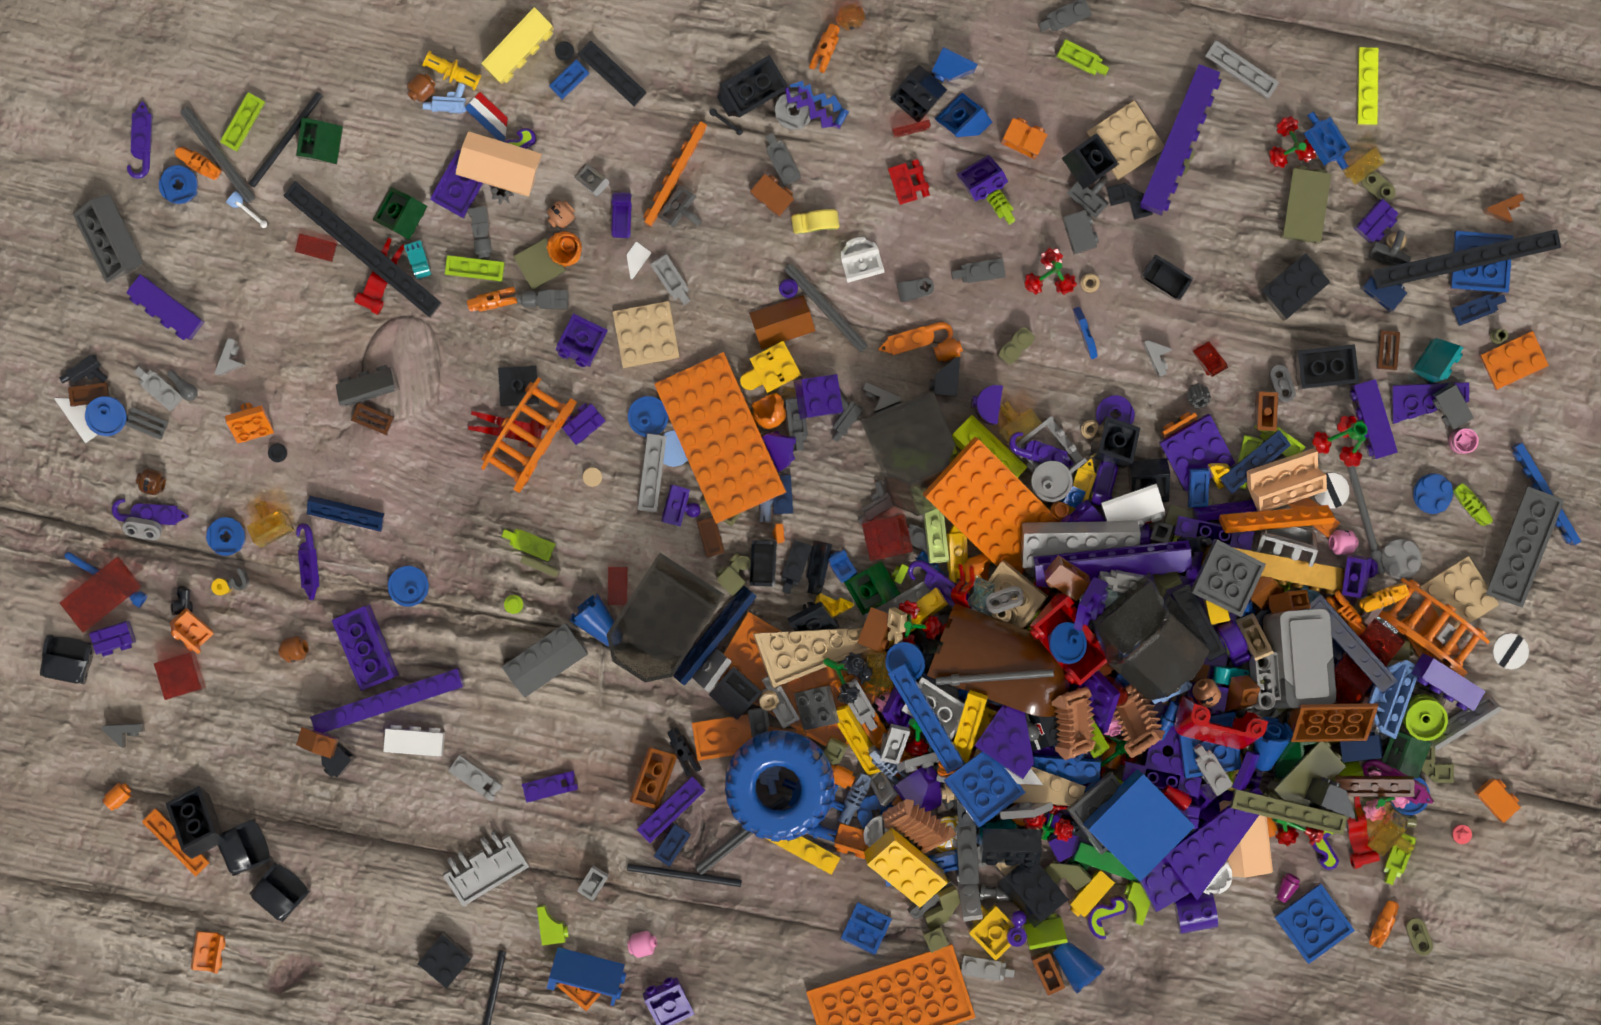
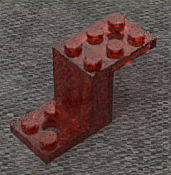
M1375 618L1359 637L1385 667L1405 643V641ZM1377 641H1380L1383 646L1379 645ZM1347 654L1334 668L1335 701L1337 703L1333 704H1356L1372 685L1370 679Z

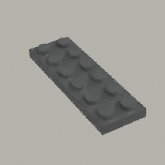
M1528 486L1526 487L1485 594L1523 608L1564 503L1563 499Z

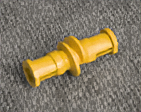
M430 50L422 64L423 67L427 66L440 74H444L442 80L445 81L450 77V84L455 79L459 83L472 87L474 91L482 76L459 67L457 59L451 63L444 58L432 54ZM429 59L439 63V65L429 61ZM464 76H466V77H468V78H471V79L475 80L476 82H473V81H471V80H469V79H467V78H464Z

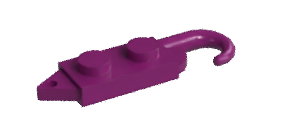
M1377 759L1366 761L1362 768L1364 776H1370L1368 774L1370 766H1375L1382 770L1381 776H1408ZM1414 779V797L1404 798L1416 805L1418 803L1433 804L1434 802L1427 791L1428 787Z

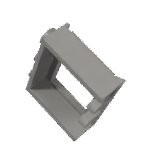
M1052 416L1016 443L1017 447L1024 449L1023 443L1047 426L1075 461V464L1069 468L1071 473L1087 462L1077 451L1076 446L1065 436V432L1054 422ZM1025 458L1028 462L1026 466L1033 474L1039 464Z
M1304 526L1256 530V552H1261L1264 540L1275 542L1273 547L1274 555L1281 553L1283 545L1294 547L1291 554L1293 560L1299 559L1302 550L1308 551V566L1312 567L1318 553L1317 530Z

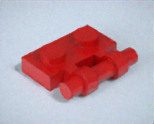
M919 159L911 161L913 169L908 170L906 163L888 168L899 206L918 200L916 192L921 191L923 198L930 196L928 190L930 187L928 182L925 181L924 168L920 165ZM912 175H916L919 185H913Z

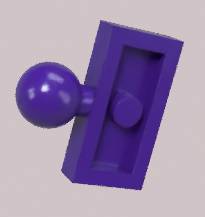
M670 484L661 522L681 527L684 512L691 518L699 516L701 508L697 503L693 502L687 505L690 489Z

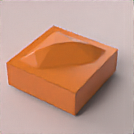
M775 524L772 535L777 543H784L783 524Z

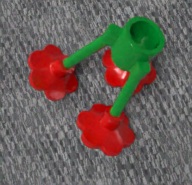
M1342 416L1340 423L1337 424V430L1340 433L1331 437L1327 436L1325 432L1314 433L1312 444L1316 447L1318 453L1324 454L1329 453V448L1332 445L1331 442L1337 438L1350 437L1358 440L1354 447H1343L1339 459L1344 461L1347 467L1352 465L1357 467L1360 465V460L1363 456L1358 452V448L1366 440L1365 435L1368 430L1362 420L1357 422L1355 416Z

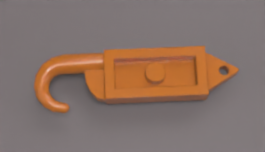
M937 322L887 337L888 339L878 350L897 355L930 345L934 340V331L945 329L948 332L947 339L943 341L945 342L952 339L953 329L945 322Z

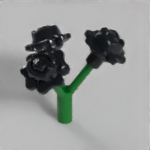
M850 652L844 658L845 663L841 664L829 658H825L823 661L824 665L836 670L843 690L839 693L840 695L837 699L846 704L854 703L860 690L857 687L851 688L845 683L841 670L847 671L848 674L858 675L861 685H863L864 681H870V678H872L873 668L868 666L867 661L864 663L859 653L854 654Z

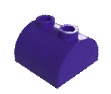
M1001 385L989 386L982 390L978 396H972L971 408H975L978 418L986 424L996 425L998 423L1003 390Z
M1203 892L1198 900L1190 893L1174 902L1179 934L1218 927V915L1213 893L1206 894Z

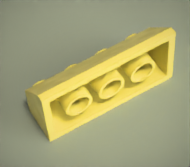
M534 7L481 64L501 85L504 82L508 83L514 76L513 72L517 68L521 69L526 64V58L530 54L534 55L540 49L539 44L543 40L547 41L553 35V26Z

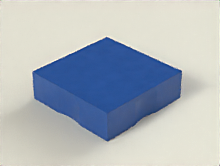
M1138 769L1117 788L1114 795L1108 801L1102 804L1083 823L1140 882L1195 827Z

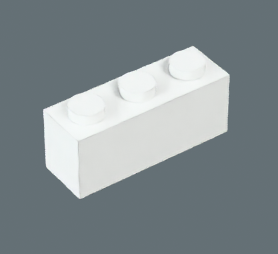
M390 725V728L385 729L383 752L443 756L445 732H440V728H429V731H423L418 726L402 729V725Z

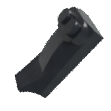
M768 55L721 83L717 98L728 117L735 116L740 118L776 96L783 94L785 88L789 87L773 59Z

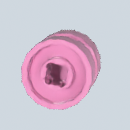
M1465 428L1453 431L1448 438L1450 449L1457 454L1473 452L1479 443L1477 434L1473 430Z

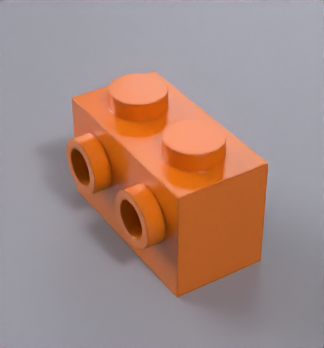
M1490 778L1474 794L1500 822L1505 823L1521 808L1517 804L1519 800L1514 794L1507 793L1505 790L1506 785L1500 779Z

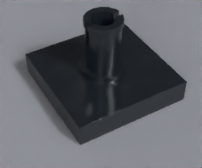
M537 366L498 368L500 406H517L520 404L527 393L525 389L530 382L534 383L538 378ZM532 395L526 405L539 404V398Z
M821 601L816 604L807 602L808 608L804 604L802 611L787 618L789 625L794 631L839 628L838 621Z

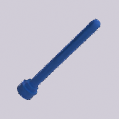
M71 552L65 553L64 556L67 560L128 596L136 607L140 608L146 601L148 595L142 591L134 592Z

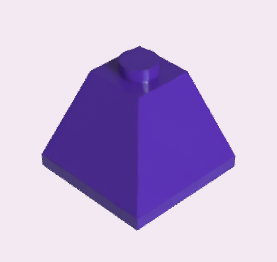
M932 766L916 770L894 786L903 801L906 799L913 800L914 806L919 804V809L925 807V812L932 811L942 805L940 794L941 782L936 781L937 773Z

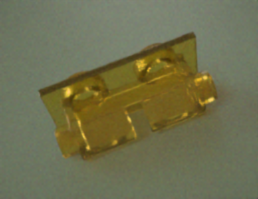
M1374 147L1345 169L1344 175L1348 179L1350 178L1353 184L1356 185L1384 164L1385 161L1377 148Z

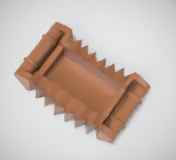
M1136 681L1119 692L1120 696L1113 715L1116 716L1114 720H1120L1117 725H1122L1120 730L1124 731L1121 736H1126L1123 740L1127 741L1124 748L1131 758L1155 745L1159 740H1162L1165 734L1164 730L1159 729L1162 725L1157 724L1160 718L1155 717L1158 711L1153 710L1155 705L1150 704L1152 699H1146L1149 694H1143L1146 689Z
M1087 686L1077 688L1075 691L1066 692L1052 701V706L1057 708L1054 712L1059 713L1055 716L1059 718L1056 723L1060 724L1056 728L1060 730L1056 734L1060 736L1057 738L1060 743L1055 746V751L1064 760L1086 754L1094 749L1096 743L1090 739L1096 736L1091 733L1095 729L1091 726L1095 722L1091 717L1095 714L1090 712L1093 707L1088 706L1092 703L1091 700H1088L1092 694Z
M906 799L898 802L897 805L889 807L882 813L885 828H895V831H899V834L904 833V837L910 836L909 841L914 839L913 844L918 843L917 847L922 846L921 852L923 853L940 846L956 835L951 825L945 827L946 822L941 823L942 818L936 819V815L931 816V811L925 812V807L919 809V804L914 806L913 800Z

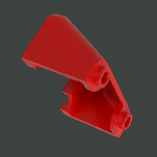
M1061 593L1054 596L1030 624L1031 630L1029 632L1036 640L1039 639L1051 655L1048 635L1061 623L1070 622L1075 624L1077 609L1072 606L1074 602L1068 595ZM1084 625L1082 628L1087 641L1084 656L1078 662L1072 664L1057 662L1066 673L1064 676L1067 681L1079 686L1115 656L1110 648L1105 649L1101 644L1102 641L1095 637L1087 625Z
M1182 695L1174 728L1179 735L1235 749H1243L1264 735L1268 721L1255 712L1246 711L1243 717L1234 718L1232 727L1209 722L1210 711L1208 708L1193 702V698Z

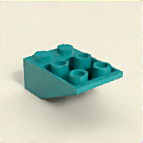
M1433 338L1411 371L1430 383L1447 379L1452 373L1450 368L1454 362L1458 363L1463 356V353H1461L1463 347L1439 338Z

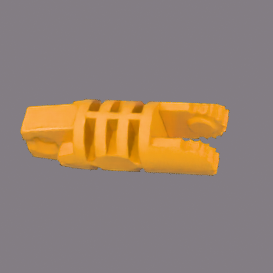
M1405 583L1392 585L1361 599L1359 606L1364 611L1371 612L1396 603L1408 596L1409 591Z

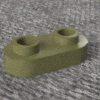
M1370 170L1361 176L1360 182L1362 187L1377 200L1384 199L1386 202H1389L1395 197L1393 185L1376 171ZM1373 177L1374 183H1370L1368 178ZM1384 189H1387L1389 191L1388 196H1385L1383 194Z
M1419 918L1409 919L1405 929L1413 950L1419 955H1428L1433 949V943L1425 923ZM1413 924L1418 925L1417 930H1412ZM1420 942L1425 943L1423 948H1419Z

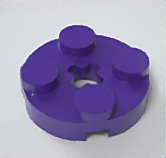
M1117 395L1109 396L1098 405L1096 420L1099 426L1105 416L1113 418L1110 416V412H1113L1114 409L1120 414V417L1116 418L1117 420L1132 425L1135 412L1126 398Z

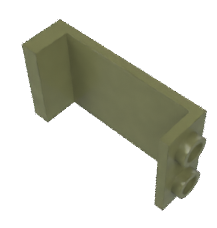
M1296 166V168L1290 170V174H1292L1284 229L1281 230L1280 238L1319 244L1322 240L1331 174L1326 173L1327 170L1324 169L1309 171L1307 170L1308 167Z
M1318 742L1279 783L1271 781L1267 787L1278 799L1309 806L1312 802L1304 798L1312 778L1320 780L1322 776L1333 781L1346 766L1341 762L1342 757L1337 752L1330 750L1331 745L1328 742Z

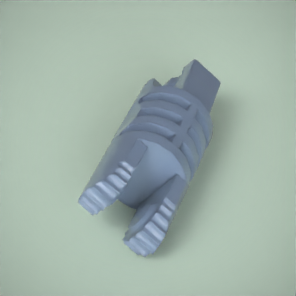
M875 745L870 747L868 751L872 758L871 762L895 785L899 783V779L895 776L898 772L897 764L880 761L881 751ZM905 770L898 772L904 779L909 776Z

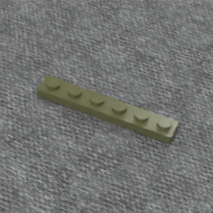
M1236 788L1230 805L1233 809L1340 835L1344 833L1348 817L1343 814Z

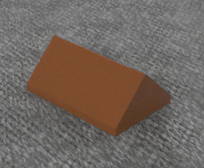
M804 295L749 313L761 350L782 341L785 342L816 331Z
M1260 577L1250 599L1265 611L1269 607L1268 596L1284 593L1285 589L1272 577Z
M651 745L649 746L629 802L654 809L659 808L677 759L675 754Z

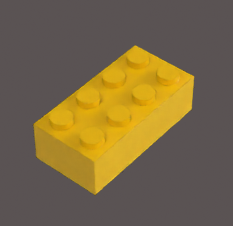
M890 828L864 852L867 865L919 907L923 906L948 883L944 870L893 828Z

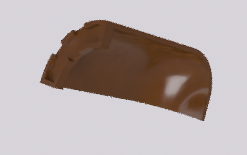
M956 603L953 606L948 623L940 639L943 645L938 646L927 676L936 679V677L951 676V674L973 675L1053 669L1054 677L960 683V685L955 686L968 692L972 690L988 696V699L1041 717L1058 715L1059 713L1054 712L1057 708L1052 706V701L1066 692H1071L1074 683L1071 684L1064 676L1066 673L1039 639L1036 640L1028 630Z

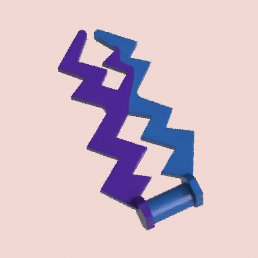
M803 81L789 85V87H798V93L806 91L807 98L802 100L801 95L791 98L789 88H785L787 104L796 101V109L808 106L810 119L820 117L821 128L834 127L841 129V125L849 111L842 108L835 95L826 99L825 93L813 96L811 84L804 86ZM821 100V107L832 104L833 112L839 110L840 113L835 122L833 123L832 115L827 118L826 108L816 111L814 102Z

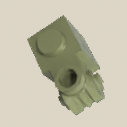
M738 553L730 560L732 564L727 569L723 567L716 574L718 576L716 581L732 596L746 583L740 577L739 570H747L751 565L748 557L741 556Z

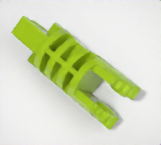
M997 189L992 194H988L986 200L999 219L1003 217L1008 225L1014 223L1015 217L1011 213L1014 209L1002 191Z
M1461 483L1453 489V493L1459 503L1480 526H1486L1493 522V517L1486 507L1465 484Z

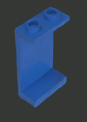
M558 947L547 989L554 991L556 982L612 996L610 1005L614 1006L615 1000H620L623 989L619 988L620 983L624 984L627 973L623 972L625 964Z

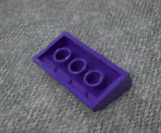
M370 605L331 620L360 691L399 676Z

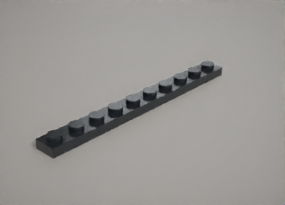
M295 181L283 195L428 317L431 318L441 306L442 302L299 183Z
M1556 229L1376 269L1371 272L1375 289H1381L1561 248L1558 230Z

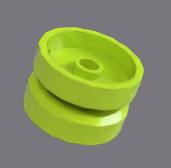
M1419 694L1410 698L1402 721L1409 733L1416 739L1430 741L1440 737L1446 730L1448 716L1439 700L1431 695Z

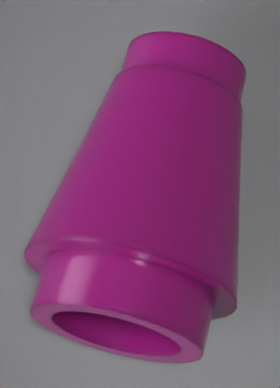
M1291 873L1283 876L1276 898L1286 903L1300 886V879Z

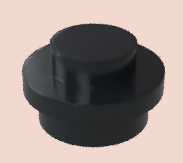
M562 41L556 45L555 55L558 59L567 61L573 57L574 48L569 42Z
M279 443L271 445L268 450L269 458L277 463L284 461L288 454L286 447Z

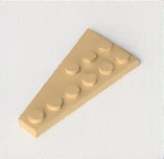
M863 628L752 633L773 688L827 667L823 664L825 658L839 662L844 660L845 656H848L850 652L857 654L870 649L857 643Z
M976 748V749H975V752H974V755H973V758H974L975 756H977L979 753H981L982 751H980L978 748ZM1031 767L1043 785L1020 784L1026 793L1011 804L1052 802L1055 805L1070 806L1084 794L1086 787Z

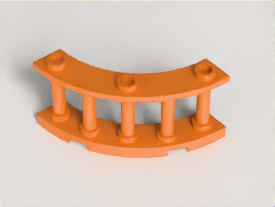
M539 377L534 383L530 382L525 389L526 395L510 418L506 417L501 425L503 427L502 432L491 450H487L481 459L484 461L481 467L482 470H485L488 464L491 463L513 477L514 481L517 482L513 490L518 493L522 491L538 465L537 462L540 457L544 455L554 435L561 429L577 403L572 398H570L567 404L564 402L560 403L538 389L537 387L541 381ZM532 395L558 410L559 415L555 421L547 419L526 405ZM521 411L546 426L548 432L543 439L536 438L514 424ZM509 429L534 445L536 450L532 457H526L503 442ZM498 448L523 463L522 466L525 467L523 472H517L494 457Z
M1402 578L1400 581L1406 584L1409 595L1397 601L1391 611L1385 612L1382 610L1378 617L1401 634H1405L1413 639V642L1425 651L1431 652L1443 665L1465 677L1468 672L1462 668L1463 662L1479 640L1489 644L1490 641L1485 637L1486 633L1478 627L1475 629L1457 615L1454 607L1448 603L1446 605L1442 604L1420 589L1421 585L1412 579L1408 581ZM1413 592L1425 599L1411 619L1403 624L1397 620V614ZM1432 603L1443 612L1427 635L1424 634L1422 637L1414 631V626ZM1450 616L1460 625L1446 645L1438 649L1432 644L1434 642L1433 638ZM1467 629L1473 636L1458 657L1451 659L1449 657L1450 651Z

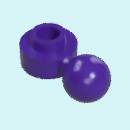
M1015 911L1011 915V922L1014 924V927L1008 930L1006 937L1012 946L1020 947L1027 939L1026 932L1021 928L1026 922V915L1022 911ZM1019 934L1020 939L1014 940V936Z

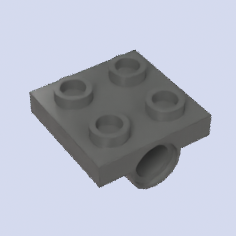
M830 685L794 693L804 731L839 723Z

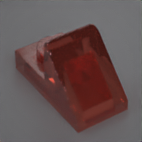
M1209 341L1193 350L1195 357L1207 376L1213 377L1228 368L1226 361Z

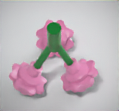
M1377 769L1368 771L1370 776H1381L1382 770ZM1379 797V800L1367 801L1363 810L1365 811V817L1370 818L1374 822L1376 820H1383V815L1386 814L1384 809L1386 802L1392 801L1396 808H1405V805L1410 801L1404 797Z

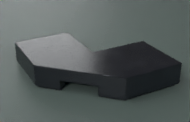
M1126 183L1106 187L1110 207L1129 202L1134 220L1153 215V212L1140 208L1144 193L1139 192Z

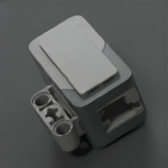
M1324 609L1267 614L1263 619V630L1273 650V654L1262 658L1264 661L1262 667L1258 665V660L1255 661L1253 656L1249 660L1250 678L1260 687V690H1266V692L1259 691L1257 703L1253 706L1258 710H1268L1272 707L1299 708V705L1333 704L1336 700V686L1329 613ZM1263 696L1267 700L1265 706L1261 704V698Z

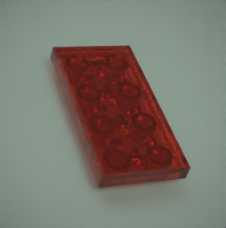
M118 556L63 599L60 605L81 632L84 633L142 586Z

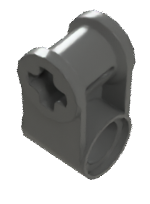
M928 278L897 283L900 302L930 295L934 290L933 281ZM923 282L931 285L928 292L920 289V286H923Z

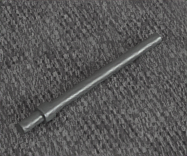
M1352 465L1347 467L1369 542L1370 557L1378 564L1377 574L1385 572L1381 560L1383 556L1377 546L1356 468Z
M1053 669L973 675L951 674V676L936 677V685L952 684V686H957L960 683L1054 677Z

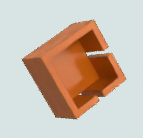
M1017 117V119L1013 118L1000 144L1035 160L1048 134L1044 133L1045 130L1039 126L1030 127L1027 125L1028 122L1020 117Z

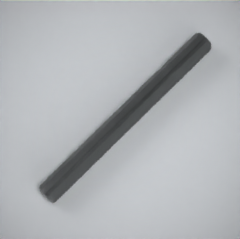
M189 107L182 109L181 115L245 202H252L255 199L254 194Z
M792 263L788 264L784 269L785 272L858 351H864L868 346L865 341Z
M781 797L769 808L783 810L789 805V802L785 797ZM744 828L741 829L695 867L698 873L704 874L753 833L747 832Z

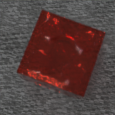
M905 514L862 524L870 561L913 552Z
M195 651L153 663L164 700L206 688Z

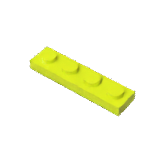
M1358 48L1357 125H1377L1379 48Z

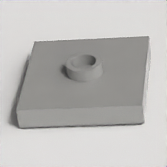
M716 648L696 671L692 679L707 692H710L732 661Z
M1024 802L1001 811L1000 816L1001 819L1037 817L1051 811L1053 804L1052 802L1032 804L1031 802Z

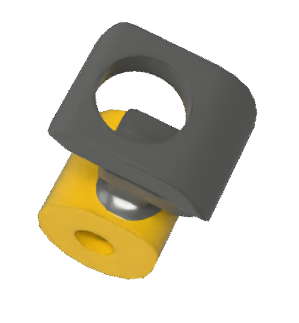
M236 568L243 583H238L234 577L230 578V581L225 578L214 580L211 585L213 593L224 595L230 593L232 587L235 590H245L250 583L243 568Z

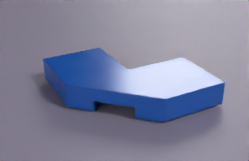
M1073 308L1075 321L1082 333L1085 348L1091 360L1095 359L1098 354L1094 339L1088 329L1087 320L1081 308Z

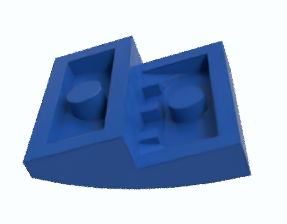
M857 902L840 939L876 955L892 918Z

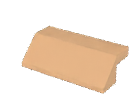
M468 131L462 145L456 175L529 197L535 183V173L542 154Z
M1314 448L1247 471V487L1257 511L1272 510L1327 491L1326 474L1318 468V451Z
M1232 801L1220 802V812L1229 806ZM1258 816L1227 859L1231 866L1232 877L1246 878L1273 872L1266 816Z

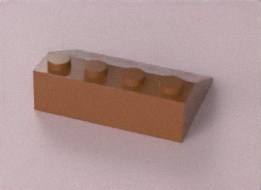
M1378 703L1299 705V708H1295L1290 712L1287 722L1293 732L1291 742L1367 741L1378 709Z

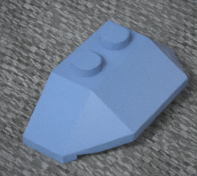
M1403 660L1386 667L1398 682L1384 694L1374 685L1368 703H1378V709L1374 718L1378 730L1393 739L1397 737L1417 677L1411 674L1416 665L1408 660Z

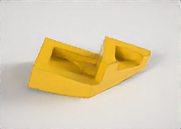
M1224 463L1208 464L1216 487L1221 489L1224 485L1219 478L1229 472V465Z
M821 593L816 596L815 604L821 601L833 617L854 606V603L841 597L836 601Z

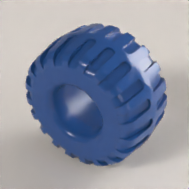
M772 730L754 736L735 752L726 771L725 794L733 817L741 823V826L747 832L750 831L761 839L767 838L774 842H779L780 840L790 841L807 834L824 819L834 798L835 780L828 758L823 750L811 741L809 737L802 736L794 731ZM774 766L786 767L792 770L799 778L801 796L790 808L774 810L765 806L758 798L756 781L759 775L767 768Z

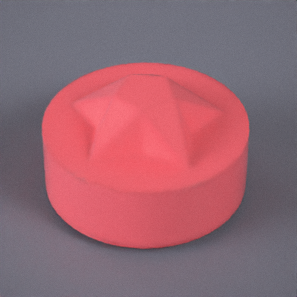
M1457 825L1452 830V838L1459 844H1466L1472 838V831L1466 825Z

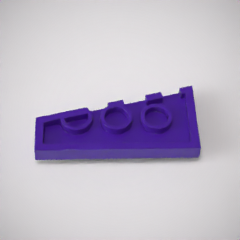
M1452 382L1458 387L1465 402H1470L1469 382ZM1450 383L1391 385L1392 424L1437 411L1432 403V400H1434L1432 394Z

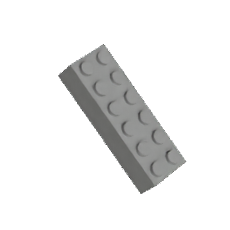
M1138 521L1022 523L1020 556L1022 567L1034 568L1033 557L1139 546L1140 528Z

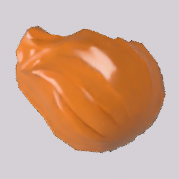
M563 231L551 236L548 239L546 248L553 262L566 267L578 262L582 252V243L576 234Z
M778 393L765 396L751 405L753 407L754 420L763 428L772 429L779 426L785 420L786 409L784 407V400Z
M983 553L969 558L965 562L963 569L966 582L968 583L970 579L969 567H974L975 582L973 586L982 589L988 581V568L991 563Z

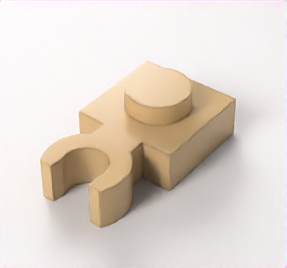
M896 607L889 608L887 626L891 628L888 633V640H895L894 644L903 642L902 632H905L904 623L907 622V614Z

